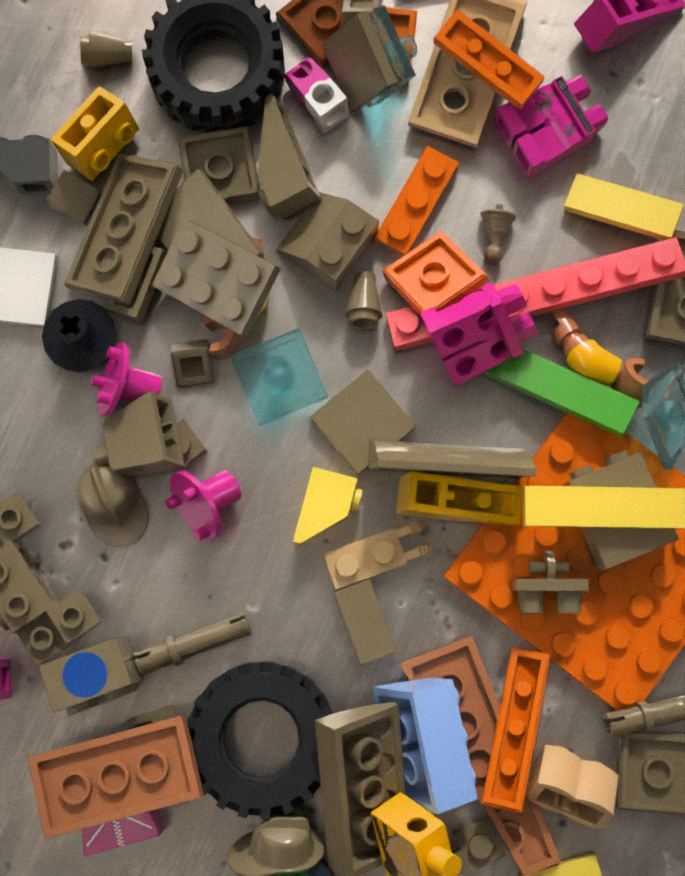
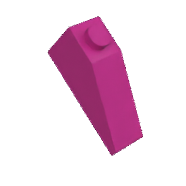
M594 0L576 20L574 26L580 33L583 42L592 53L615 47L677 14L685 8V3L683 0Z

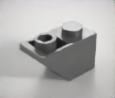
M27 135L23 139L8 140L0 137V176L21 195L50 194L58 180L57 151L49 138L40 135Z

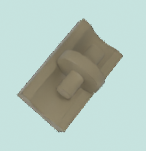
M544 550L542 562H529L528 565L529 574H542L543 579L511 580V592H517L520 613H543V592H556V613H580L582 592L589 591L588 579H555L556 574L569 573V562H555V555L552 550Z

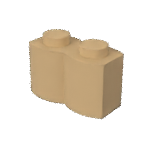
M545 745L534 761L528 799L546 810L565 813L569 818L582 825L602 829L614 815L619 775L600 762L581 760L577 755L564 747Z

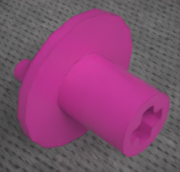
M122 342L117 344L116 347L109 346L106 357L109 359L103 376L93 375L91 379L92 386L100 387L96 402H98L100 416L104 417L111 415L119 399L133 402L150 391L160 394L162 384L160 375L129 367V347Z
M226 470L220 471L201 483L192 474L186 471H177L170 478L172 497L166 499L165 504L170 510L175 507L177 508L180 516L193 531V535L198 542L201 540L213 541L221 532L218 512L240 500L241 490L234 476Z

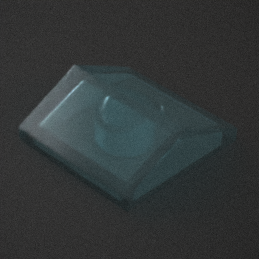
M677 361L642 386V417L663 468L667 470L672 469L685 447V367L683 362Z

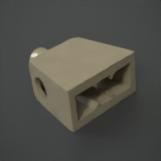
M152 391L145 393L107 417L102 424L105 442L92 448V457L97 466L110 465L113 472L129 477L144 476L185 467L172 400Z

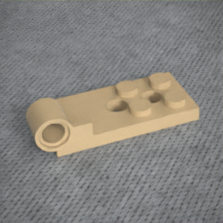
M450 0L441 28L458 9L511 50L528 0ZM434 45L408 120V126L477 148L496 91L474 74H461L456 68L457 61ZM450 92H458L464 97L465 103L459 109H450L445 105L444 97Z

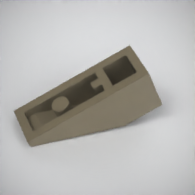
M273 94L265 97L258 167V178L263 190L259 191V196L268 211L274 210L284 220L322 199L286 110Z

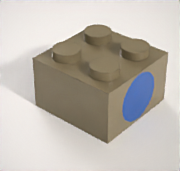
M130 636L115 637L39 665L38 667L53 712L66 709L68 716L100 705L97 698L99 696L105 695L108 702L135 692L134 683L144 680V677L140 675L137 669L136 659L133 656L135 650Z

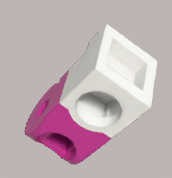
M306 58L284 74L288 87L313 116L315 124L323 134L349 116L347 97L311 58Z

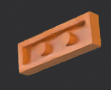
M458 9L434 36L433 44L519 110L522 109L544 81V75Z
M427 146L375 235L374 242L401 257L409 253L455 174L459 162Z

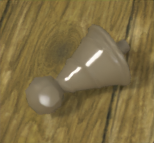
M496 204V209H487L480 213L490 245L483 254L487 262L498 263L502 260L504 251L499 245L502 244V240L511 224L516 220V215L510 211L503 210L502 204Z

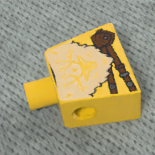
M401 792L370 812L386 876H458L461 871L462 861L459 856L452 853L446 826L439 818Z

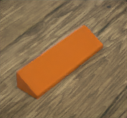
M515 647L511 649L482 805L524 815L551 667L550 654Z

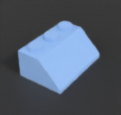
M431 677L372 687L376 704L388 702L399 704L406 796L434 814H440L477 800L475 788L476 775L470 764L467 750L468 737L462 726L458 707L460 699L454 687L453 679Z

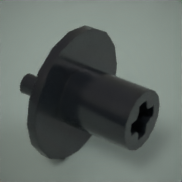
M83 299L64 302L55 308L45 321L42 333L44 350L52 362L66 371L78 373L95 370L109 359L106 357L109 346L115 347L117 340L115 322L107 310L94 301Z

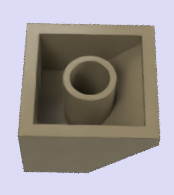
M319 192L322 200L305 209L277 247L276 252L337 292L374 241L379 228V220L348 199Z

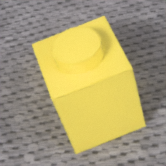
M316 467L312 468L293 539L294 544L304 545L347 520L350 510L357 512L363 491L356 488L358 478Z

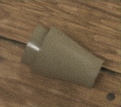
M89 31V35L80 34L81 65H90V68H97L123 62H132V40H124Z
M362 271L354 274V283L345 316L349 319V325L355 329L368 330L376 328L379 324V319L382 318L376 286V275L372 272Z

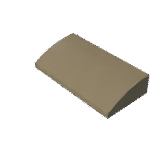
M369 440L368 470L415 471L432 474L504 478L536 476L535 464L529 453L522 448Z
M395 702L357 707L315 720L328 869L338 876H361L383 865L370 812L400 792L406 795L399 704Z

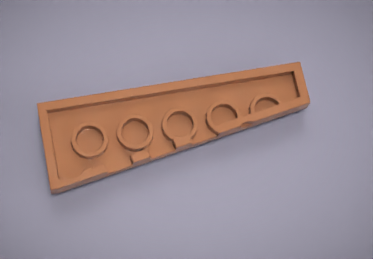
M470 635L401 662L400 665L409 681L431 677L453 679L454 687L460 699L458 707L462 726L468 737L467 750L470 764L476 775V793L479 801L482 803L500 705L474 639ZM528 793L523 816L482 805L524 876L561 862L540 806L528 799Z

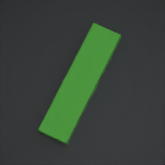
M522 349L524 354L515 358L511 355L504 362L485 371V376L621 438H623L640 404V401L524 349Z

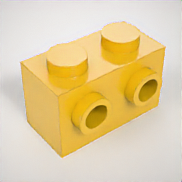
M99 86L50 140L68 166L93 181L101 171L107 168L117 153L132 140L140 128L126 103Z

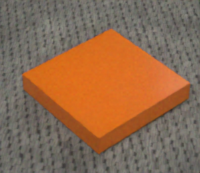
M442 231L382 270L385 280L420 316L421 312L435 307L438 312L454 305L465 296L488 283L487 274Z

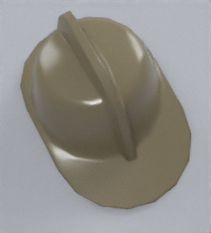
M95 462L85 468L79 477L76 491L80 507L89 528L95 537L106 545L114 547L131 545L142 536L148 522L146 503L135 477L113 472L110 465L99 467Z
M282 812L273 814L271 819H264L253 832L238 839L230 848L228 862L230 868L241 876H269L281 873L303 872L314 867L322 859L324 846L322 839L310 830L307 818L294 812L286 815Z

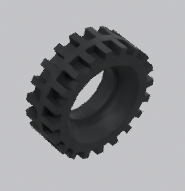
M166 0L168 11L164 15L158 11L154 13L152 20L155 27L153 31L146 29L144 39L147 48L142 49V56L146 66L145 71L160 107L164 105L171 119L174 121L178 118L182 119L185 127L194 131L196 125L203 126L206 133L214 132L215 127L231 129L234 128L235 124L243 121L246 126L254 125V115L258 112L264 115L265 97L273 94L278 99L281 93L280 82L284 80L285 74L280 28L277 21H271L270 10L265 4L258 8L255 5V0H182L180 2ZM216 35L230 37L240 42L248 53V71L242 81L231 89L219 92L202 91L191 85L184 76L182 69L184 55L189 47L199 40Z
M264 661L239 665L211 681L195 700L192 713L187 718L204 795L208 793L218 802L216 806L223 810L225 807L238 812L239 817L247 818L248 815L261 816V819H271L273 814L282 812L285 815L289 814L301 803H307L314 797V793L321 786L315 720L334 714L329 705L328 698L314 683V680L290 665L274 663V661ZM267 701L280 705L291 715L297 726L299 744L296 754L286 768L273 775L256 776L245 773L232 762L226 750L225 732L228 721L237 709L250 702Z

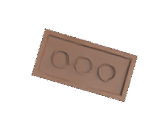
M186 715L27 757L44 839L204 796Z

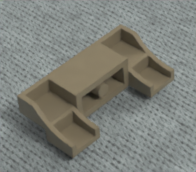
M16 492L0 503V625L5 630L10 629L12 633H17L36 665H42L64 651L69 645L103 621L93 610L85 597L83 589H78L58 602L22 543H18L24 536L41 526V523L35 518L24 501L22 493Z

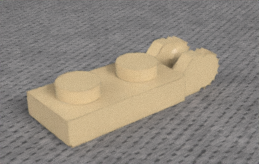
M424 520L398 530L392 528L323 553L335 589L337 590L408 564L407 561L434 552L435 549L432 543H424L404 553L399 541L400 538L409 535L413 536L427 529Z

